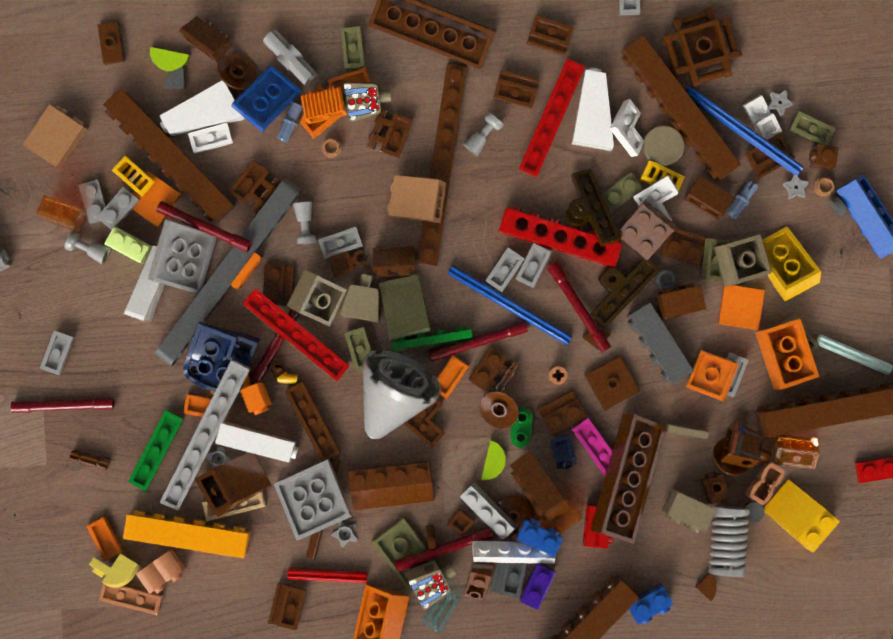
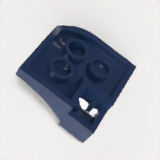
M199 322L184 363V375L192 383L215 392L232 359L250 367L260 339L243 332H233ZM192 366H196L197 371H193ZM239 390V392H238V394H237L235 400H237V398H238V396H239V393H240V390Z

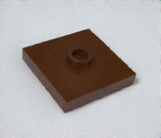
M620 356L584 375L604 411L640 392Z

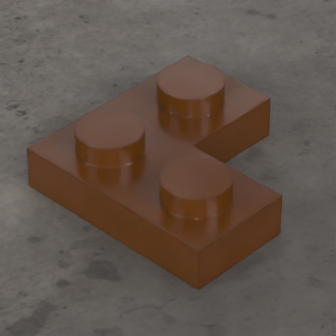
M438 399L435 403L404 423L431 448L445 434L441 428L430 420L443 405Z

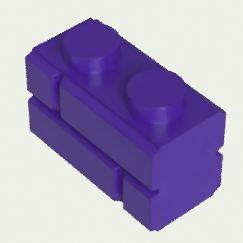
M535 563L520 595V602L539 610L542 600H544L555 577V570L541 563Z

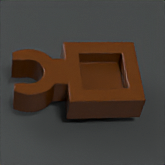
M363 250L356 251L351 257L348 251L329 257L328 260L334 277L354 271V264L357 266L366 264V260L362 262L357 260V255L362 254Z

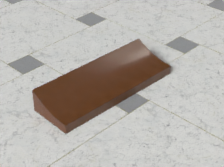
M377 0L368 24L370 27L479 70L482 68L496 32L494 29L420 0Z
M623 413L590 531L627 543H635L666 426L635 414Z

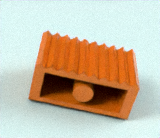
M330 86L321 92L312 90L306 92V95L301 96L304 117L308 124L348 115L344 93L340 87Z
M263 382L256 383L240 391V393H243V400L250 413L254 412L255 415L269 410L268 406L272 405Z

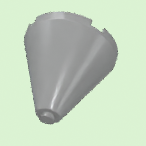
M375 350L369 352L362 365L364 429L367 436L372 439L383 438L435 403L441 393V385L435 375L430 378L425 373L427 368L411 357L390 350H383L381 354H375Z

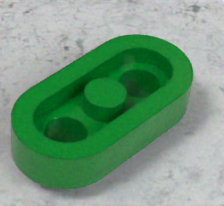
M519 407V415L525 414L526 419L524 421L517 419L511 426L510 432L512 444L519 448L527 446L531 439L532 413L525 407ZM518 434L524 435L523 441L517 440Z

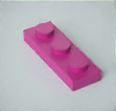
M587 417L571 430L603 475L606 476L612 450Z

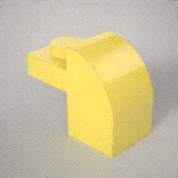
M122 554L118 556L112 567L105 565L95 558L89 564L94 568L92 572L101 578L106 575L102 583L109 587L126 585L140 568L137 563Z

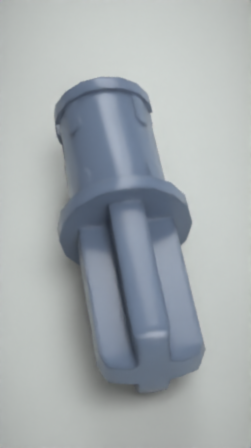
M294 102L291 103L286 118L282 119L284 122L278 133V140L285 143L289 141L294 127L298 126L297 121L303 106Z
M747 181L742 191L735 196V201L727 211L729 217L737 219L745 206L750 204L749 200L758 189L755 183L752 186V181Z

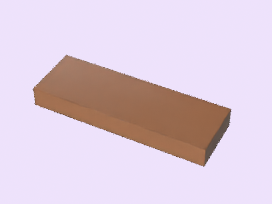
M102 584L98 601L158 615L164 594H156V592L149 594L147 590L128 585L109 587Z

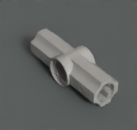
M276 29L270 31L263 39L265 45L277 56L276 58L288 71L290 70L304 86L314 79L317 75L315 70L303 59L301 53L292 44H289Z

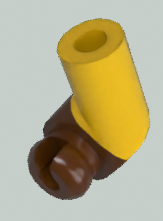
M275 362L272 365L271 373L279 383L297 384L298 374H288L279 362Z

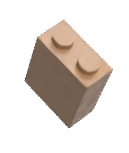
M49 104L22 145L55 167L62 169L88 129L83 127L84 122L74 116L72 119L66 115L68 111L59 105L55 108Z
M394 175L390 186L392 193L387 206L388 215L400 219L440 223L446 183L438 179Z

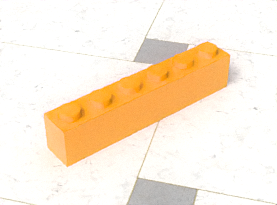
M133 510V513L131 512L126 516L123 539L239 558L247 556L250 531H245V527L234 526L233 529L225 528L226 524L214 523L213 525L205 524L206 521L196 519L193 522L185 521L186 518L179 516L169 519L165 518V514L153 513V516L145 515L146 512L141 510Z

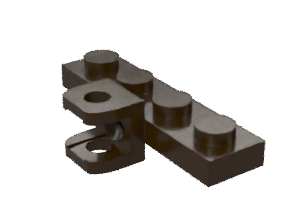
M591 168L572 173L571 179L580 198L572 200L569 203L570 208L565 212L570 225L579 226L590 221L601 247L619 242L621 239Z
M644 257L626 276L615 268H607L598 277V281L609 294L590 313V316L605 329L659 273L660 269L650 259L646 260ZM610 275L612 276V281H611V282H609V276H610Z

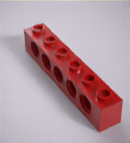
M515 206L505 209L498 233L615 268L622 247L621 243L616 242L604 246V252L598 254L594 251L595 243H599L594 231L588 230L586 233L580 231L578 226L568 224L567 227L560 225L561 221L553 218L544 220L541 219L540 214L530 212L528 215L522 213V209ZM519 219L526 220L527 228L519 229L516 226V221ZM536 226H545L546 234L538 235L536 233ZM557 231L564 232L566 235L565 241L560 242L556 240L555 233ZM576 237L584 239V247L579 248L575 245L574 240Z

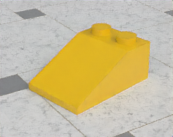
M787 226L762 239L772 273L768 274V277L784 301L820 283L821 270Z
M789 479L786 480L763 507L764 512L811 552L818 548L840 522Z

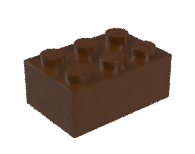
M530 451L510 464L513 469L511 475L518 485L523 488L522 491L530 502L534 504V508L543 520L548 519L552 524L571 510Z

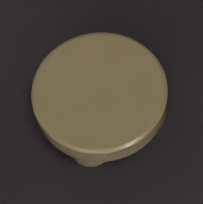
M666 125L657 126L646 135L642 150L648 160L666 167L674 164L681 157L684 151V140L675 128Z

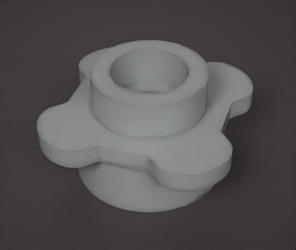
M218 447L217 451L207 454V460L210 461L212 469L231 460L226 456L223 447Z

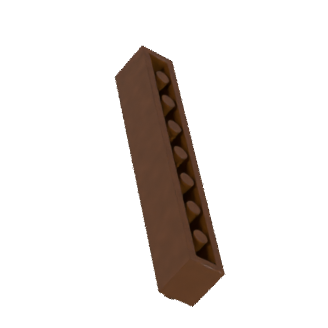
M641 36L623 50L622 60L625 65L632 67L635 71V78L639 83H644L647 87V94L652 99L655 98L660 104L658 105L660 111L664 115L667 114L672 120L670 122L672 127L682 133L684 143L694 149L696 152L695 157L701 164L704 162L708 168L707 173L713 180L720 181L741 165L644 36Z
M122 88L117 90L103 104L107 108L105 113L113 121L117 119L121 123L119 127L125 134H132L135 138L133 142L140 149L144 147L149 152L147 157L154 164L158 162L163 167L161 171L166 177L170 178L172 176L176 180L174 185L182 193L186 191L191 196L189 201L196 208L200 206L204 210L202 214L210 222L214 220L216 223H219L235 207Z

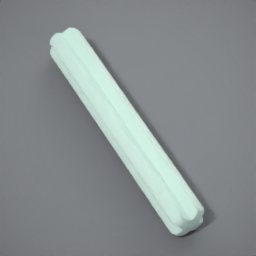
M818 335L816 339L820 347L883 374L889 375L893 366L887 362L824 335Z

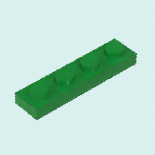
M466 326L454 328L455 332L447 333L446 330L435 331V335L427 337L426 333L414 335L415 339L407 340L405 336L396 338L395 342L391 343L392 351L472 338L471 329L467 330Z
M169 410L164 411L128 483L144 491L148 490L184 418Z

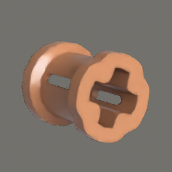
M552 367L548 372V378L554 384H563L567 379V371L563 367ZM557 369L559 373H563V377H560L559 381L552 377V374H555Z

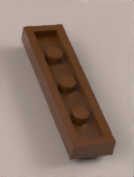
M302 381L285 390L321 461L323 462L340 454L341 452L304 382Z

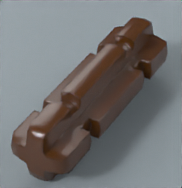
M72 450L69 457L70 461L80 462V464L94 468L98 467L101 470H107L110 465L109 459H100L98 456L81 453V451Z

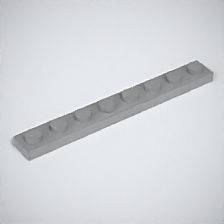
M234 359L231 360L160 503L177 511L179 510L250 367Z

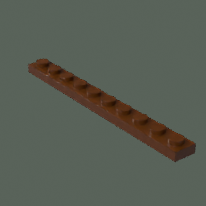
M450 64L446 66L430 179H438L445 182L446 189L441 222L423 221L417 259L418 264L437 266L467 70V67Z

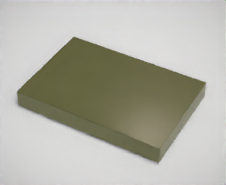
M418 274L379 283L390 339L430 331Z
M403 517L372 540V543L406 589L410 590L412 587L404 573L405 570L397 572L394 560L428 550V548L407 519ZM433 558V559L427 560V561H425V562L416 564L414 567L419 566V565L424 564V563H427V562L432 561V560L436 561L438 567H440L441 565L438 563V561H437L435 558Z

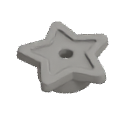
M784 90L780 94L770 92L771 101L767 108L777 111L780 116H783L785 109L793 106V103L787 99V91Z
M793 174L791 181L785 182L782 185L787 189L788 199L795 196L805 198L804 188L809 182L800 180L797 175Z
M341 521L338 523V530L332 533L331 536L339 540L341 547H344L349 541L356 542L357 538L353 533L356 525L347 526Z

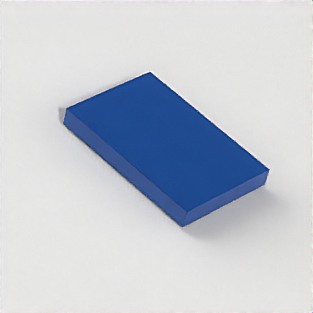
M270 65L232 103L231 107L263 132L301 94L302 90Z

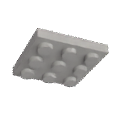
M165 220L148 280L199 294L203 287L217 238L205 232Z
M325 460L274 484L296 541L353 516L330 460Z

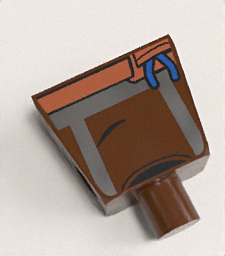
M735 421L727 429L721 462L753 468L759 461L768 463L772 452L763 449L764 437L761 434Z

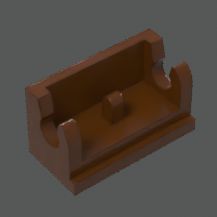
M699 176L684 200L719 220L725 214L734 196Z

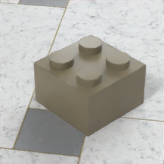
M761 234L714 247L725 286L739 284L772 274Z
M304 269L287 307L330 327L347 290Z
M671 489L662 509L666 513V518L677 524H680L681 521L685 522L684 526L697 533L700 530L706 532L716 510L674 489Z

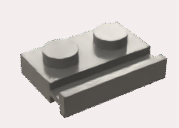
M497 563L491 592L519 599L527 563Z

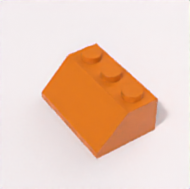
M801 319L755 332L774 390L785 389L819 377Z
M365 584L353 639H400L410 596L398 591Z

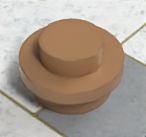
M327 138L322 143L321 149L326 157L335 158L341 153L342 146L336 138Z
M820 177L814 183V191L821 197L831 195L835 188L833 180L829 177Z

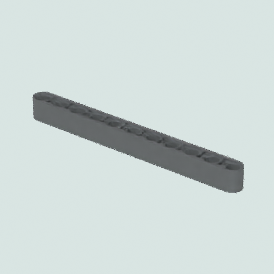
M288 178L282 180L241 235V237L252 241L249 252H244L236 247L230 250L155 352L156 356L171 367L177 362L192 342L198 323H206L232 288L230 284L253 253H257L300 196L303 189Z

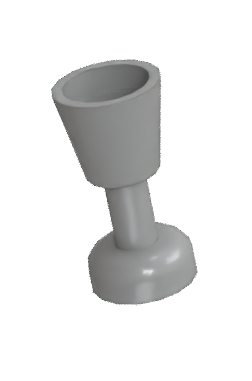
M489 112L485 116L487 124L480 133L475 132L463 143L476 156L481 152L487 141L486 137L492 129L500 130L504 126L498 118Z
M313 202L293 204L297 221L301 222L302 235L296 239L297 245L317 243L316 236L310 235L309 230Z
M71 231L65 242L66 250L73 251L76 247L87 252L89 257L102 265L107 261L111 251L109 246L93 242L88 244L81 241L79 233Z

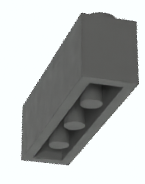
M651 303L645 304L627 316L629 318L627 321L633 332L635 330L638 332L640 344L644 349L648 348L651 353L649 358L655 366L658 364L662 370L660 375L666 383L675 384L694 372Z

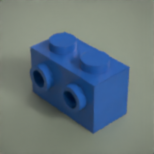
M524 518L516 539L555 557L563 540V537L559 535L560 531L550 526L548 529L542 527V522L534 518H530V520Z
M659 583L639 594V599L629 608V611L637 624H646L653 619L652 616L668 612L674 604L664 586Z

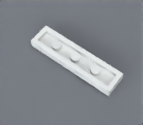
M473 541L472 544L473 562L554 564L556 559L523 542Z

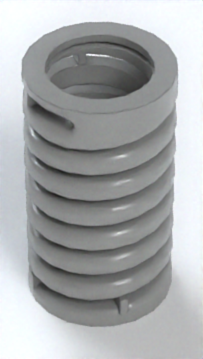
M714 505L713 508L716 510L713 517L732 520H712L713 525L727 526L712 527L711 531L713 533L728 535L713 534L711 535V540L729 543L712 542L710 547L730 551L711 550L710 555L731 559H710L708 572L720 576L744 577L746 576L745 563L747 562L745 557L747 550L745 548L748 546L745 540L748 539L746 532L749 530L746 524L749 523L750 509L737 506ZM715 565H723V568L715 567Z

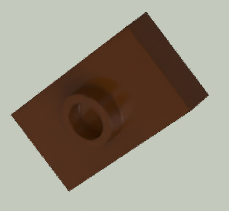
M115 21L97 24L103 64L110 65L125 62L119 23Z

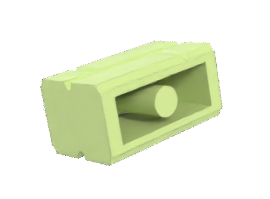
M116 226L113 227L105 241L107 246L144 265L153 247Z

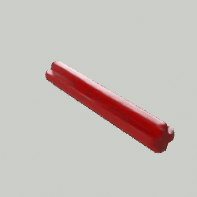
M289 568L287 578L293 580L367 583L368 573L366 571Z

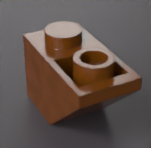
M472 561L464 596L484 600L494 563Z

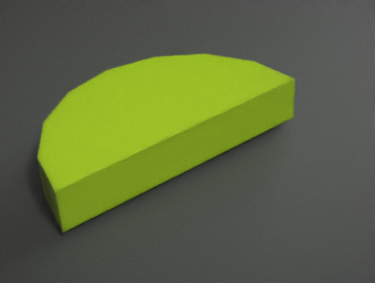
M150 47L152 61L159 69L166 72L182 68L190 59L188 54Z
M492 440L489 443L481 480H490L497 477L503 471L506 464L504 450L498 443Z

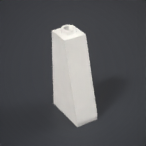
M590 68L584 72L571 144L611 151L614 142L613 133L610 130L612 124L606 73L601 72V69Z
M220 81L160 115L162 119L160 125L165 133L169 132L172 136H177L223 123L241 121L245 118L231 107L235 98L228 86L223 81Z
M153 246L124 312V314L150 322L153 320L165 284L148 280L157 249L156 246Z
M230 422L221 423L215 442L219 445L285 462H291L292 458L295 459L299 448L296 447V441Z

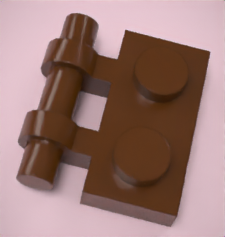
M381 109V113L375 118L374 122L376 124L373 132L369 134L367 147L375 150L376 144L380 143L382 144L381 153L399 159L413 120L394 113L390 121L386 119L388 111ZM383 126L389 127L385 138L380 136Z
M253 160L229 190V193L245 205L252 199L255 203L250 209L257 213L281 181L274 177L269 183L265 179L269 176L270 172ZM263 185L266 189L259 197L256 196L254 193Z
M490 347L468 381L485 392L490 385L495 388L493 391L505 392L507 389L505 388L506 385L517 374L515 371L519 365L512 361L510 366L506 367L503 364L507 357ZM499 370H501L505 374L503 375L499 383H497L493 379L495 378Z

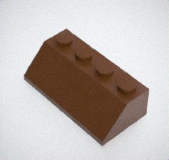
M430 460L348 471L350 494L354 510L434 501Z

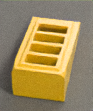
M126 155L112 169L116 175L141 197L155 183L148 174ZM129 165L132 166L125 175L122 174ZM134 170H136L137 172L129 180L128 177L130 176V174ZM141 174L142 177L140 178V180L136 184H133L136 178ZM147 179V184L140 190L138 187Z
M651 160L647 161L640 177L641 181L650 185L656 183V178L660 171L662 172L660 180L666 177V175H669L672 181L673 178L677 179L675 186L679 191L685 178L684 176ZM653 168L655 169V172L653 174V177L650 178L649 174Z

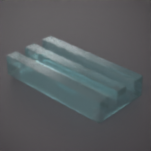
M452 592L446 594L447 598L431 623L428 622L441 599L432 605L422 624L439 634L461 599ZM452 598L454 602L439 627H436L435 624Z

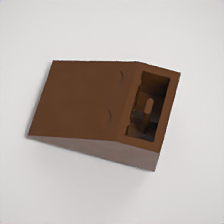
M414 246L373 248L372 270L379 277H391V273H398L399 276H411V272H415Z
M250 452L219 465L195 479L213 514L218 517L272 486L254 453Z

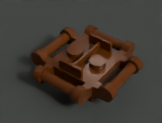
M709 7L705 11L683 18H672V24L676 33L661 39L663 45H666L673 68L671 72L674 77L689 73L690 83L694 88L703 82L723 76L725 78L732 76L729 60L742 57V52L738 50L731 27V17L718 20L715 18L712 7ZM700 20H708V22L693 26L687 29H683L682 27L684 25L694 23ZM720 27H723L727 42L731 51L730 53H728ZM677 40L679 41L681 51L685 60L686 66L684 67L680 66L677 53L673 42ZM719 63L722 65V69L697 76L696 70Z

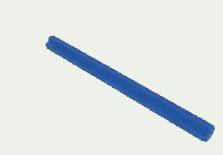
M692 86L687 87L685 91L696 105L794 175H798L802 171L803 165L698 90Z
M452 265L449 269L448 275L565 345H568L571 341L572 335L455 265Z

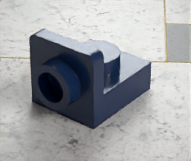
M570 435L550 440L557 469L573 467L576 464V457Z

